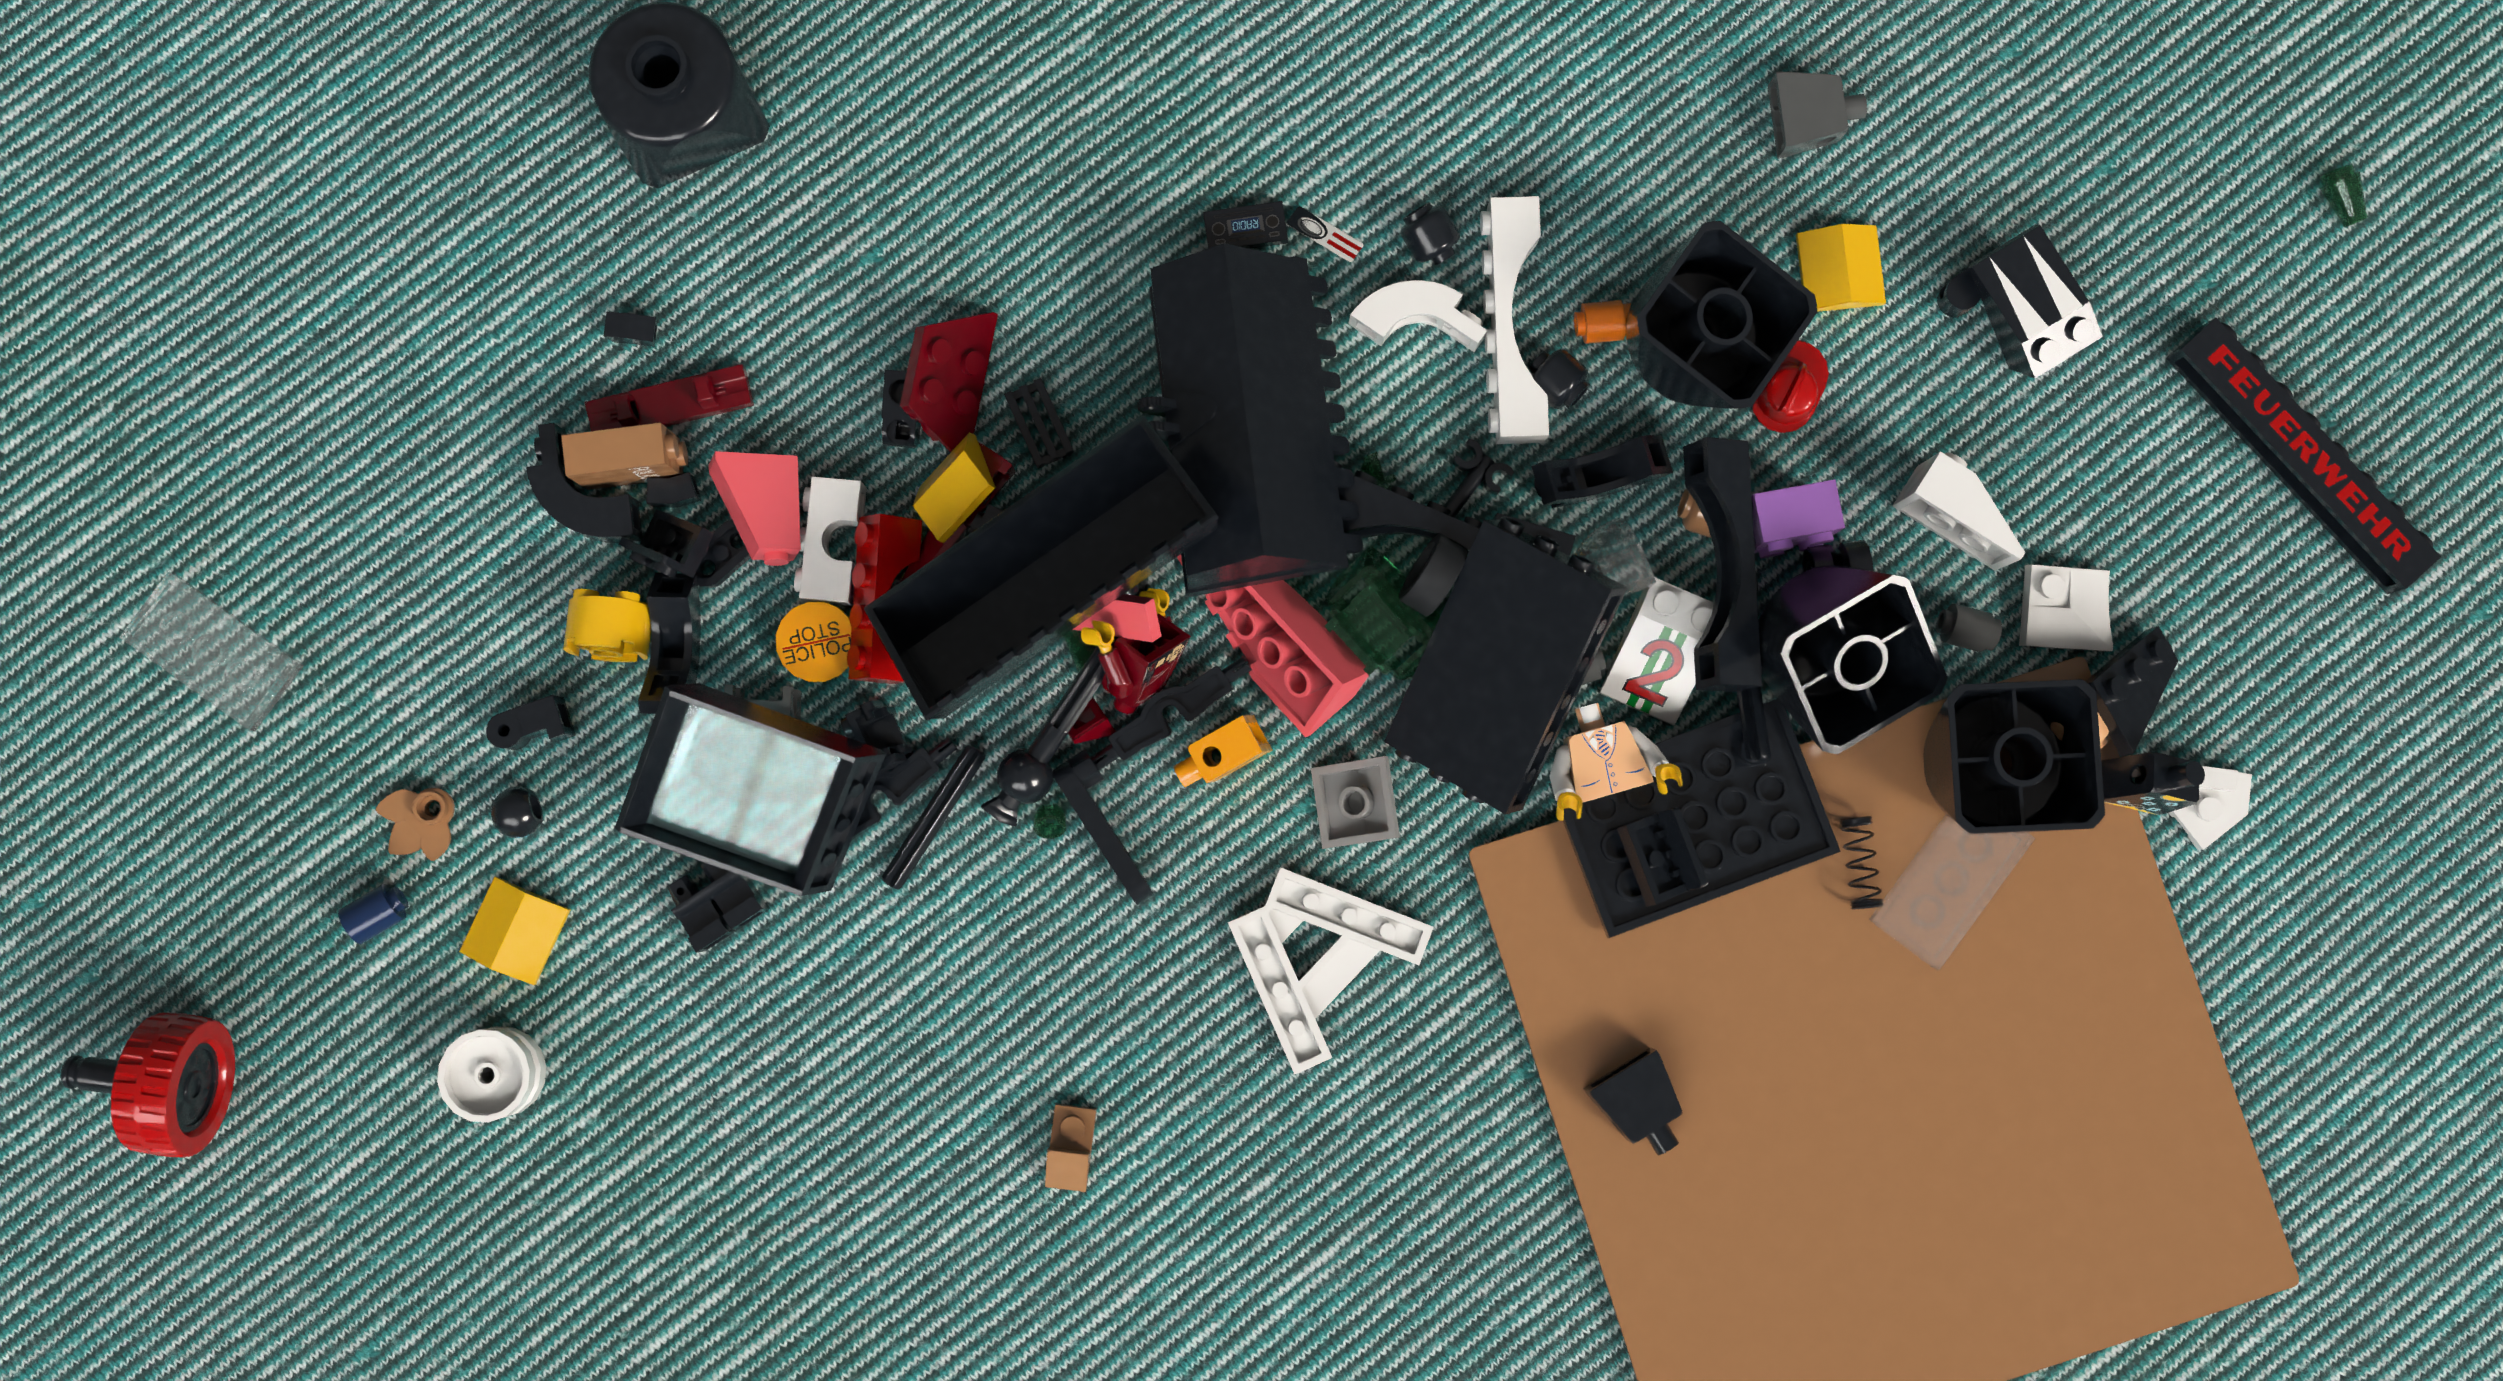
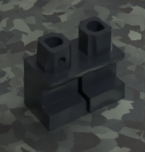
M704 862L700 866L711 884L699 891L690 875H685L668 886L670 895L676 905L671 911L681 921L689 935L688 940L696 953L707 951L736 932L735 929L742 928L770 909L749 878Z

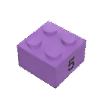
M1835 479L1756 493L1751 496L1753 502V532L1756 541L1755 553L1759 552L1761 559L1782 555L1784 550L1794 548L1793 546L1796 545L1799 546V551H1804L1807 547L1824 545L1823 543L1834 541L1833 535L1845 528Z

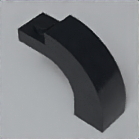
M555 423L538 425L539 437L534 439V449L539 462H542V465L526 467L531 488L547 513L565 527L596 541L619 543L622 537L632 542L641 541L643 535L639 501L629 494L601 498L583 495L577 489L573 480L565 474L561 435H566V431Z
M1662 434L1639 436L1617 446L1589 455L1570 459L1543 461L1531 466L1535 477L1534 486L1536 492L1541 497L1543 505H1551L1552 508L1577 504L1621 492L1673 473Z
M655 572L647 594L651 621V655L647 675L638 698L640 713L656 714L665 686L693 684L697 681L700 658L701 614L696 574L692 578L682 573H676L675 578H672L663 573Z

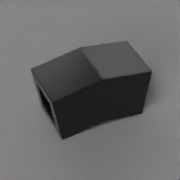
M606 312L603 336L614 343L655 347L658 321L656 317Z
M689 472L672 478H647L646 503L652 507L678 508L701 501L695 476Z

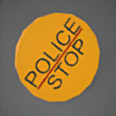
M806 602L792 608L781 620L776 632V651L782 665L795 677L808 682H826L840 676L848 668L847 653L851 646L852 630L849 616L839 607L827 602Z

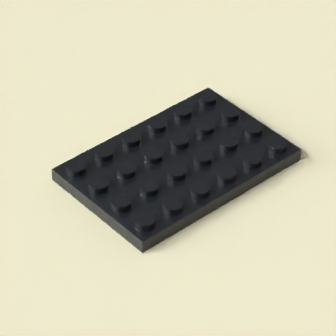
M1778 698L1763 704L1771 751L1770 761L1754 765L1746 759L1739 712L1655 744L1669 764H1674L1680 768L1683 782L1681 787L1676 780L1666 779L1664 782L1667 785L1668 793L1661 794L1657 788L1656 777L1653 776V783L1583 802L1580 819H1577V814L1573 809H1564L1563 823L1607 938L1617 936L1841 852L1785 707ZM1548 783L1553 794V797L1555 799L1551 783ZM1678 807L1687 822L1689 835L1696 853L1703 864L1708 884L1702 888L1687 891L1656 905L1646 907L1617 828L1652 814Z

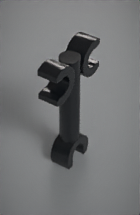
M1468 439L1465 446L1474 453V459L1472 461H1464L1456 455L1452 461L1459 470L1470 471L1444 505V507L1451 511L1449 516L1454 518L1482 481H1484V486L1488 492L1498 495L1501 488L1493 482L1492 475L1502 473L1510 479L1514 474L1513 469L1509 465L1495 463L1490 457L1483 454L1481 445L1472 439Z

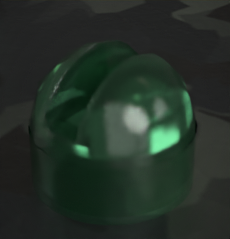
M1053 803V805L1043 804L1036 809L1033 817L1034 832L1038 836L1054 839L1064 834L1066 831V815L1062 807ZM1046 819H1054V823H1047Z

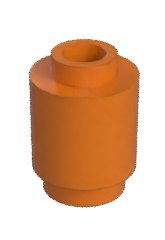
M1621 300L1582 303L1580 312L1574 313L1575 335L1582 336L1585 344L1624 340L1627 316L1631 303L1623 304Z

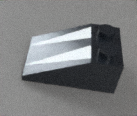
M2033 225L1968 265L2009 369L2037 378L2103 337L2090 301L2041 225Z

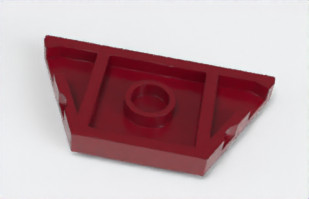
M995 312L918 326L915 329L900 407L912 419L917 420L921 424L923 431L933 441H940L950 453L969 432L974 434L998 318V314Z

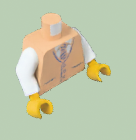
M1599 703L1575 709L1581 733L1564 739V745L1556 751L1550 772V781L1555 800L1557 801L1556 818L1559 821H1563L1564 809L1566 808L1573 809L1577 814V819H1580L1583 802L1653 783V776L1656 777L1657 788L1661 794L1668 793L1667 785L1664 782L1666 779L1676 780L1680 787L1683 785L1680 768L1674 764H1669L1657 745L1636 727L1627 726L1625 721L1605 726Z

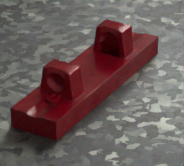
M743 364L585 402L591 431L662 423L665 427L754 406L746 368ZM636 402L639 419L634 415L630 403Z

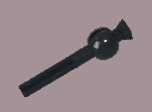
M1096 646L1028 749L1017 748L1009 752L1000 761L997 769V783L1002 790L998 796L981 805L984 811L999 822L1016 827L1020 804H1033L1041 800L1050 791L1053 783V770L1049 761L1104 678L1105 672L1098 658L1100 653L1098 646Z

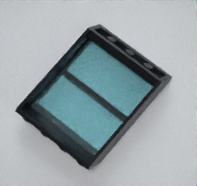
M700 683L665 686L615 829L622 834L799 896L831 891L886 753L881 749Z

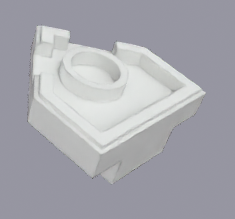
M2202 766L2205 771V779L2199 785V800L2197 804L2169 812L2170 816L2175 817L2186 831L2188 838L2197 850H2204L2248 815L2252 774L2239 773L2238 770Z

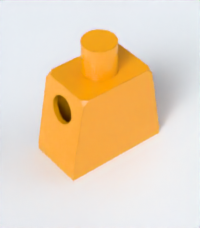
M1242 715L1189 745L1187 748L1191 756L1173 767L1184 787L1201 778L1206 783H1211L1273 751L1255 716ZM1216 748L1219 749L1222 756L1221 761L1217 764L1212 759V751Z

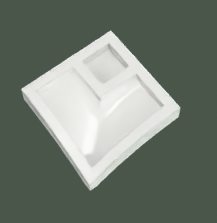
M2025 565L2019 646L2113 651L2109 617L2110 571Z

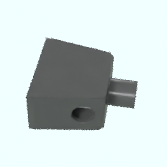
M1776 72L1768 84L1777 159L1834 144L1840 141L1848 131V120L1863 119L1867 115L1865 95L1844 96L1842 78L1839 75Z

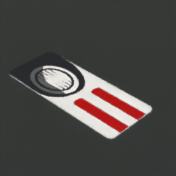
M1300 206L1297 207L1286 222L1288 226L1349 262L1355 259L1364 246L1363 243Z

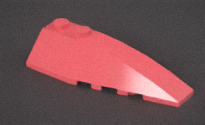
M1180 554L1179 556H1177V558L1182 565V559ZM1284 580L1205 594L1207 599L1205 604L1212 615L1219 614L1229 630L1226 638L1233 649L1239 647L1250 664L1252 671L1248 673L1252 680L1305 738L1313 734L1347 704L1373 671L1322 615Z

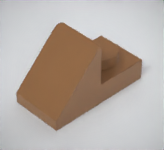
M1055 1104L1050 1147L1047 1149L1045 1187L1081 1192L1087 1191L1097 1108Z

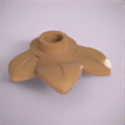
M427 788L420 793H416L407 789H401L386 796L376 807L378 814L395 822L389 840L388 851L390 854L407 855L422 849L429 860L435 861L448 849L451 841L448 823L454 815L455 805L452 797L445 790ZM434 801L440 804V812L436 816H432L429 812V806Z

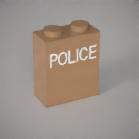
M662 423L561 435L565 474L587 490L647 483V478H672L684 474L683 466L688 465V452L685 442H680V438Z

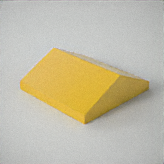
M1838 224L1796 234L1801 284L1815 295L1818 312L1882 306L1886 304L1876 225Z
M970 432L921 484L913 503V507L936 539L942 543L959 528L995 489L976 435Z
M494 876L459 952L491 970L536 985L571 909Z

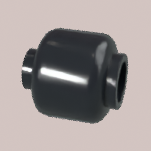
M1428 202L1403 218L1405 225L1402 227L1400 234L1417 262L1423 263L1432 260L1434 265H1438L1455 254L1452 246L1458 242L1460 233L1443 206L1432 207L1431 203Z
M1558 349L1551 355L1543 351L1529 368L1534 373L1533 379L1548 395V405L1553 409H1560L1564 406L1568 409L1572 408L1590 387V384L1587 382L1589 375L1587 368L1565 349Z

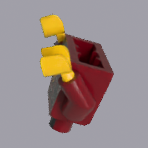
M1149 588L1147 591L1139 593V596L1154 598L1161 637L1154 642L1128 639L1121 636L1116 639L1112 647L1111 644L1115 635L1113 626L1107 622L1092 620L1094 628L1083 627L1081 630V638L1085 644L1099 647L1100 653L1098 658L1105 672L1102 681L1103 688L1115 696L1113 701L1114 707L1125 714L1134 713L1140 704L1165 687L1191 637L1174 625L1170 616H1166L1165 611L1169 606L1170 598L1169 594L1162 589Z

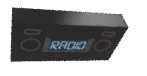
M1282 201L1203 212L1208 248L1223 243L1249 249L1288 243Z

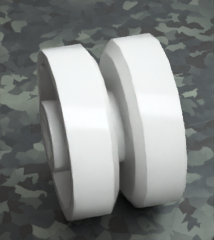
M512 1027L479 1029L461 1035L447 1047L439 1063L437 1083L443 1101L453 1113L468 1121L491 1122L523 1112L537 1100L545 1084L546 1063L541 1048L530 1035ZM492 1072H494V1079L491 1077Z

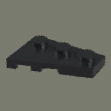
M2159 626L2145 630L2085 681L2096 691L2098 713L2109 730L2108 735L2121 756L2135 752L2179 661Z

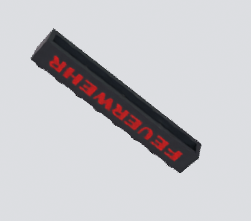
M2217 318L2212 319L2199 327L2166 357L2169 363L2386 594L2407 589L2441 558L2433 548L2431 539L2423 532L2416 530L2405 519V513L2402 508L2393 501L2388 500L2377 489V483L2372 476L2364 471H2360L2349 459L2347 450L2338 442L2332 441L2324 433L2319 420L2313 414L2304 411L2293 400V394L2290 389L2283 383L2276 381L2265 370L2264 362L2260 357L2252 352H2248L2237 340L2235 331L2229 325L2220 322Z

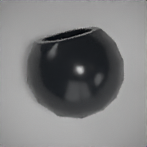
M509 787L499 793L492 802L490 810L492 823L503 835L511 838L527 837L534 833L543 822V811L537 795L525 787Z

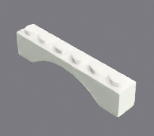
M1539 196L1490 198L1487 211H1481L1480 214L1481 235H1488V250L1482 251L1483 275H1489L1490 290H1484L1483 293L1484 314H1491V329H1486L1487 332L1485 334L1486 354L1492 353L1493 369H1487L1486 385L1487 393H1494L1495 408L1488 410L1489 433H1496V444L1544 443L1549 436L1548 395L1533 379L1522 360L1515 340L1512 322L1513 292L1518 273L1525 260L1536 247L1541 236Z

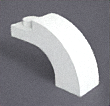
M1423 280L1402 281L1375 291L1354 309L1349 319L1350 326L1380 346L1383 345L1395 330L1414 323L1429 324L1437 327L1473 352L1481 344L1487 332L1482 327V320L1475 314L1467 310H1463L1461 313L1456 309L1460 304L1463 294L1443 284Z

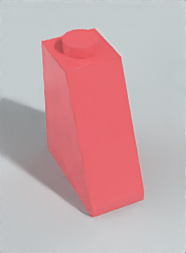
M715 451L709 463V474L751 559L764 560V564L769 566H782L788 564L789 561H793L801 550L798 456Z

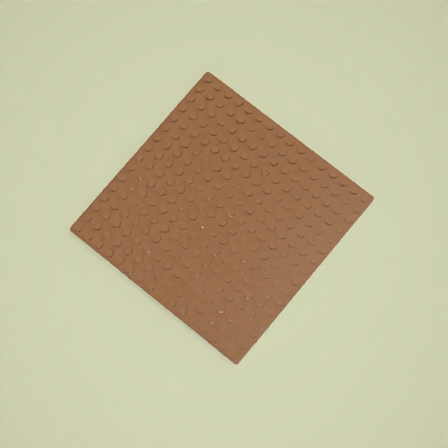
M2075 657L1996 683L2075 679L2086 681L2091 677V673L2086 660L2082 657ZM1942 699L1912 710L1839 754L1822 751L1814 741L1799 745L1841 852L1611 938H1607L1563 821H1556L1480 845L1469 851V860L1637 1381H2007L2297 1286L2299 1275L2138 810L2104 802L2105 816L2093 829L2008 834H1969L1941 810L1931 795L1925 779L1924 744L1934 719L1946 699ZM2107 735L2108 742L2100 749L2101 760L2119 757L2117 748L2110 736ZM2002 746L2000 761L2004 770L2010 774L2012 770L2011 755L2007 748ZM1871 816L1872 824L1845 829L1871 831L1874 833V836L1847 847L1870 849L1876 851L1877 854L1872 858L1849 866L1868 867L1880 871L1874 877L1853 884L1880 888L1882 890L1880 894L1867 899H1883L1884 905L1882 907L1852 910V906H1850L1851 900L1878 892V890L1853 888L1847 885L1850 881L1873 874L1875 871L1849 869L1845 865L1850 861L1873 853L1845 850L1843 846L1848 842L1871 834L1842 831L1839 820ZM1648 1048H1653L1660 1054L1683 1112L1679 1117L1667 1123L1679 1144L1661 1155L1656 1154L1647 1137L1634 1144L1627 1141L1583 1089Z

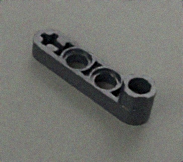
M1084 749L1053 769V778L1136 905H1139L1154 895V892L1088 792V790L1104 781V778Z

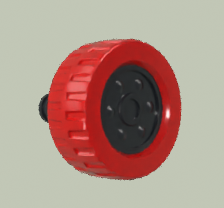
M163 1012L148 1017L134 1030L125 1044L119 1060L96 1057L83 1058L79 1055H73L64 1062L60 1079L65 1088L74 1089L78 1087L84 1091L111 1094L112 1125L119 1141L129 1150L155 1156L185 1158L202 1151L216 1135L224 1120L234 1086L235 1051L232 1038L227 1028L221 1022L202 1016Z

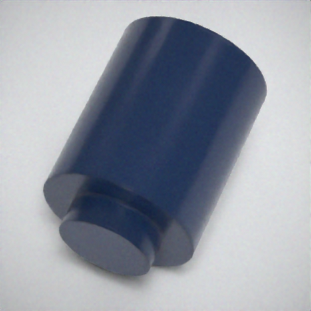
M382 884L339 909L338 916L347 934L353 941L361 945L406 918L405 909L409 907L405 895L398 887L391 888L387 884Z

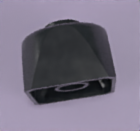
M654 2L641 5L623 13L612 21L598 38L589 63V88L604 121L642 183L659 189L764 142L770 125L724 25L719 21L683 4Z
M1722 221L1705 222L1656 270L1630 305L1626 322L1628 351L1636 370L1646 383L1658 393L1674 402L1690 406L1737 409L1751 407L1817 314V302L1815 295Z
M1842 565L1815 567L1795 576L1781 586L1768 601L1759 618L1761 626L1759 633L1760 656L1763 664L1762 676L1781 704L1822 751L1832 754L1843 752L1940 695L1948 678L1908 578Z
M2083 679L1959 684L1948 696L1934 719L1925 740L1923 753L1924 774L1927 786L1935 802L1949 818L1969 834L1983 835L2093 829L2105 816L2097 695L2096 691ZM2051 722L2060 723L2064 727L2062 741L2051 730ZM2002 746L2006 747L2011 755L2012 770L2010 774L2004 770L2000 761Z

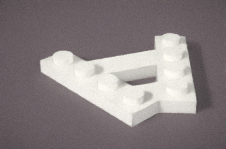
M1281 867L1266 905L1228 922L1294 1075L1332 1058L1316 1018L1379 951H1383L1420 965L1434 928ZM1303 921L1341 935L1298 981L1282 945L1288 936Z

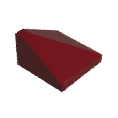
M1092 696L1068 734L1074 744L1110 736L1116 731Z

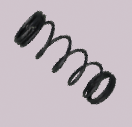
M1871 816L1839 820L1842 831L1871 834L1848 842L1843 846L1845 850L1873 853L1850 861L1845 865L1849 869L1875 871L1873 874L1852 880L1847 885L1853 888L1878 890V892L1851 900L1850 906H1852V910L1882 907L1884 905L1883 899H1867L1882 892L1880 888L1853 884L1874 877L1880 871L1868 867L1849 866L1872 858L1877 854L1876 851L1870 849L1847 847L1874 836V833L1871 831L1845 829L1872 824Z

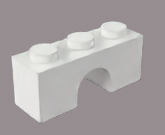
M812 477L811 488L805 487L803 511L808 512L807 526L800 529V552H804L802 568L797 567L794 578L795 592H800L799 598L804 602H827L837 606L853 607L854 585L852 582V572L856 564L852 561L833 559L829 553V540L832 534L842 527H857L859 517L864 516L867 487L861 481Z

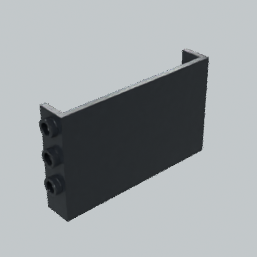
M1502 516L1500 520H1483L1384 742L1396 749L1395 754L1400 758L1412 763L1418 762L1427 767L1429 775L1445 783L1452 782L1462 788V794L1466 798L1477 803L1485 802L1506 815L1523 810L1626 593L1627 587L1594 570L1596 564L1588 558L1578 554H1572L1570 557L1558 550L1560 544L1542 535L1533 537L1523 531L1525 526L1521 522L1507 516Z

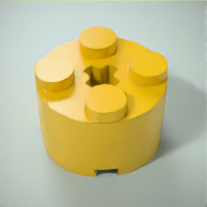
M574 590L573 598L569 600L563 647L565 652L579 656L580 649L591 653V659L608 662H637L638 655L643 660L648 659L651 621L648 603L640 601V594L617 591L615 592V597L599 596V592L595 590Z

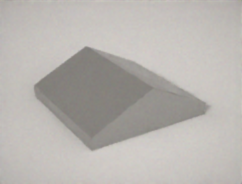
M1388 756L1311 768L1322 849L1400 838Z

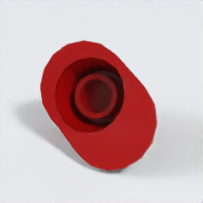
M1796 342L1752 406L1759 423L1771 431L1779 433L1792 432L1806 425L1814 414L1824 392L1829 375L1827 361L1822 353L1810 343Z

